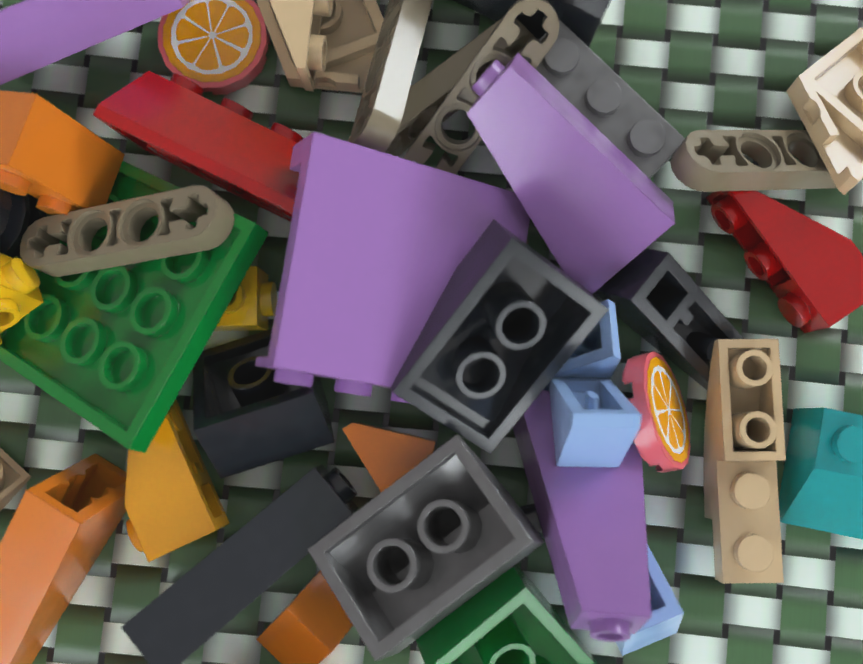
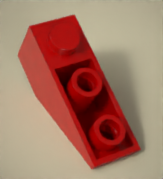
M757 190L712 192L706 197L712 205L711 213L717 225L723 231L735 237L745 251L744 259L750 271L756 277L768 283L779 299L777 305L783 317L793 326L800 328L803 333L830 328L863 305V255L851 239Z

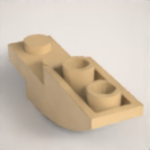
M718 339L714 341L710 364L704 427L705 518L712 519L715 580L721 583H784L776 461H786L779 339Z

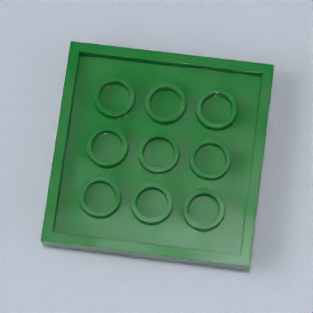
M122 161L106 204L180 189V187ZM234 213L233 229L228 238L218 247L210 250L61 277L50 276L34 269L40 279L39 289L44 303L21 318L17 324L0 334L2 339L0 361L127 449L145 453L269 232L257 223ZM158 215L149 218L145 222L140 233L141 242L149 239L154 234L159 222ZM197 221L190 222V224L196 227ZM107 225L100 228L94 236L91 244L92 251L99 248L105 240L108 232ZM60 240L59 243L67 246V243Z

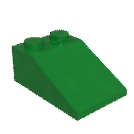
M517 564L416 639L424 664H599Z

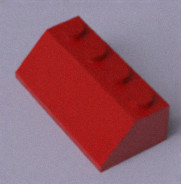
M147 71L97 105L93 116L137 147L291 222L300 173L289 170L293 146L304 139L292 129L273 122L271 128L268 129L252 121L254 114L244 106L228 98H223L220 105L202 97L205 92L203 88L176 73H173L171 79L168 80L151 71Z

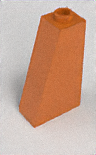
M96 453L27 489L1 540L0 664L33 663L126 512L124 504L127 472Z

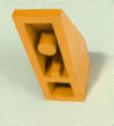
M176 399L147 451L142 453L128 449L124 506L130 519L126 522V528L132 544L138 551H144L148 562L230 524Z

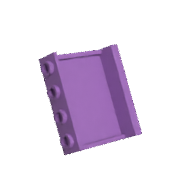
M312 132L293 146L289 170L300 173L269 353L268 357H256L255 366L275 369L273 382L312 388L314 376L335 379V392L371 397L373 386L391 389L394 380L455 269L493 219L526 243L530 221L528 213L515 192ZM391 393V401L408 403L394 393Z

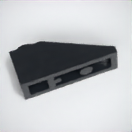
M649 248L644 249L595 291L603 301L609 299L615 303L616 315L626 325L706 390L708 388L714 341L718 339H744L669 252Z

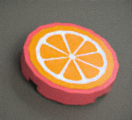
M191 0L183 8L162 16L158 25V49L172 75L173 73L179 74L199 85L205 92H212L213 95H228L248 86L262 72L267 61L266 53L268 51V43L270 45V34L261 11L253 0Z
M651 351L633 356L627 360L622 374L624 385L632 383L634 398L628 400L641 414L640 429L633 441L643 460L650 466H656L655 470L657 472L665 473L682 470L689 462L691 450L690 428L686 407L676 378L663 356L657 352Z

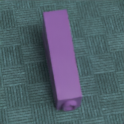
M21 0L0 9V85L179 10L191 0Z
M519 53L505 67L495 59L473 84L471 89L478 97L467 112V115L562 271L584 286L591 294L597 291L675 224L673 201Z
M543 390L513 426V431L569 626L572 629L589 630L590 638L598 641L621 642L629 640L631 634H636L651 618L642 457L633 441L619 467H556L550 391Z

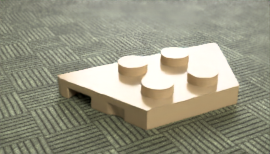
M256 0L290 87L304 88L269 0ZM376 0L333 1L331 17H322L320 35H326L327 61L324 72L316 71L314 89L363 93L384 20Z
M862 27L800 74L786 91L837 189L843 195L847 194L863 179Z

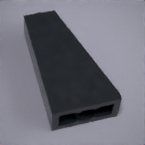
M323 465L314 467L121 627L149 664H181L309 553L308 549L352 516L358 509L351 500L358 494L338 468L335 467L328 472Z

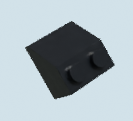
M272 329L203 350L193 367V432L221 479L335 442L328 402L320 377L314 376L312 388L273 382L275 369L255 366L256 357H268Z

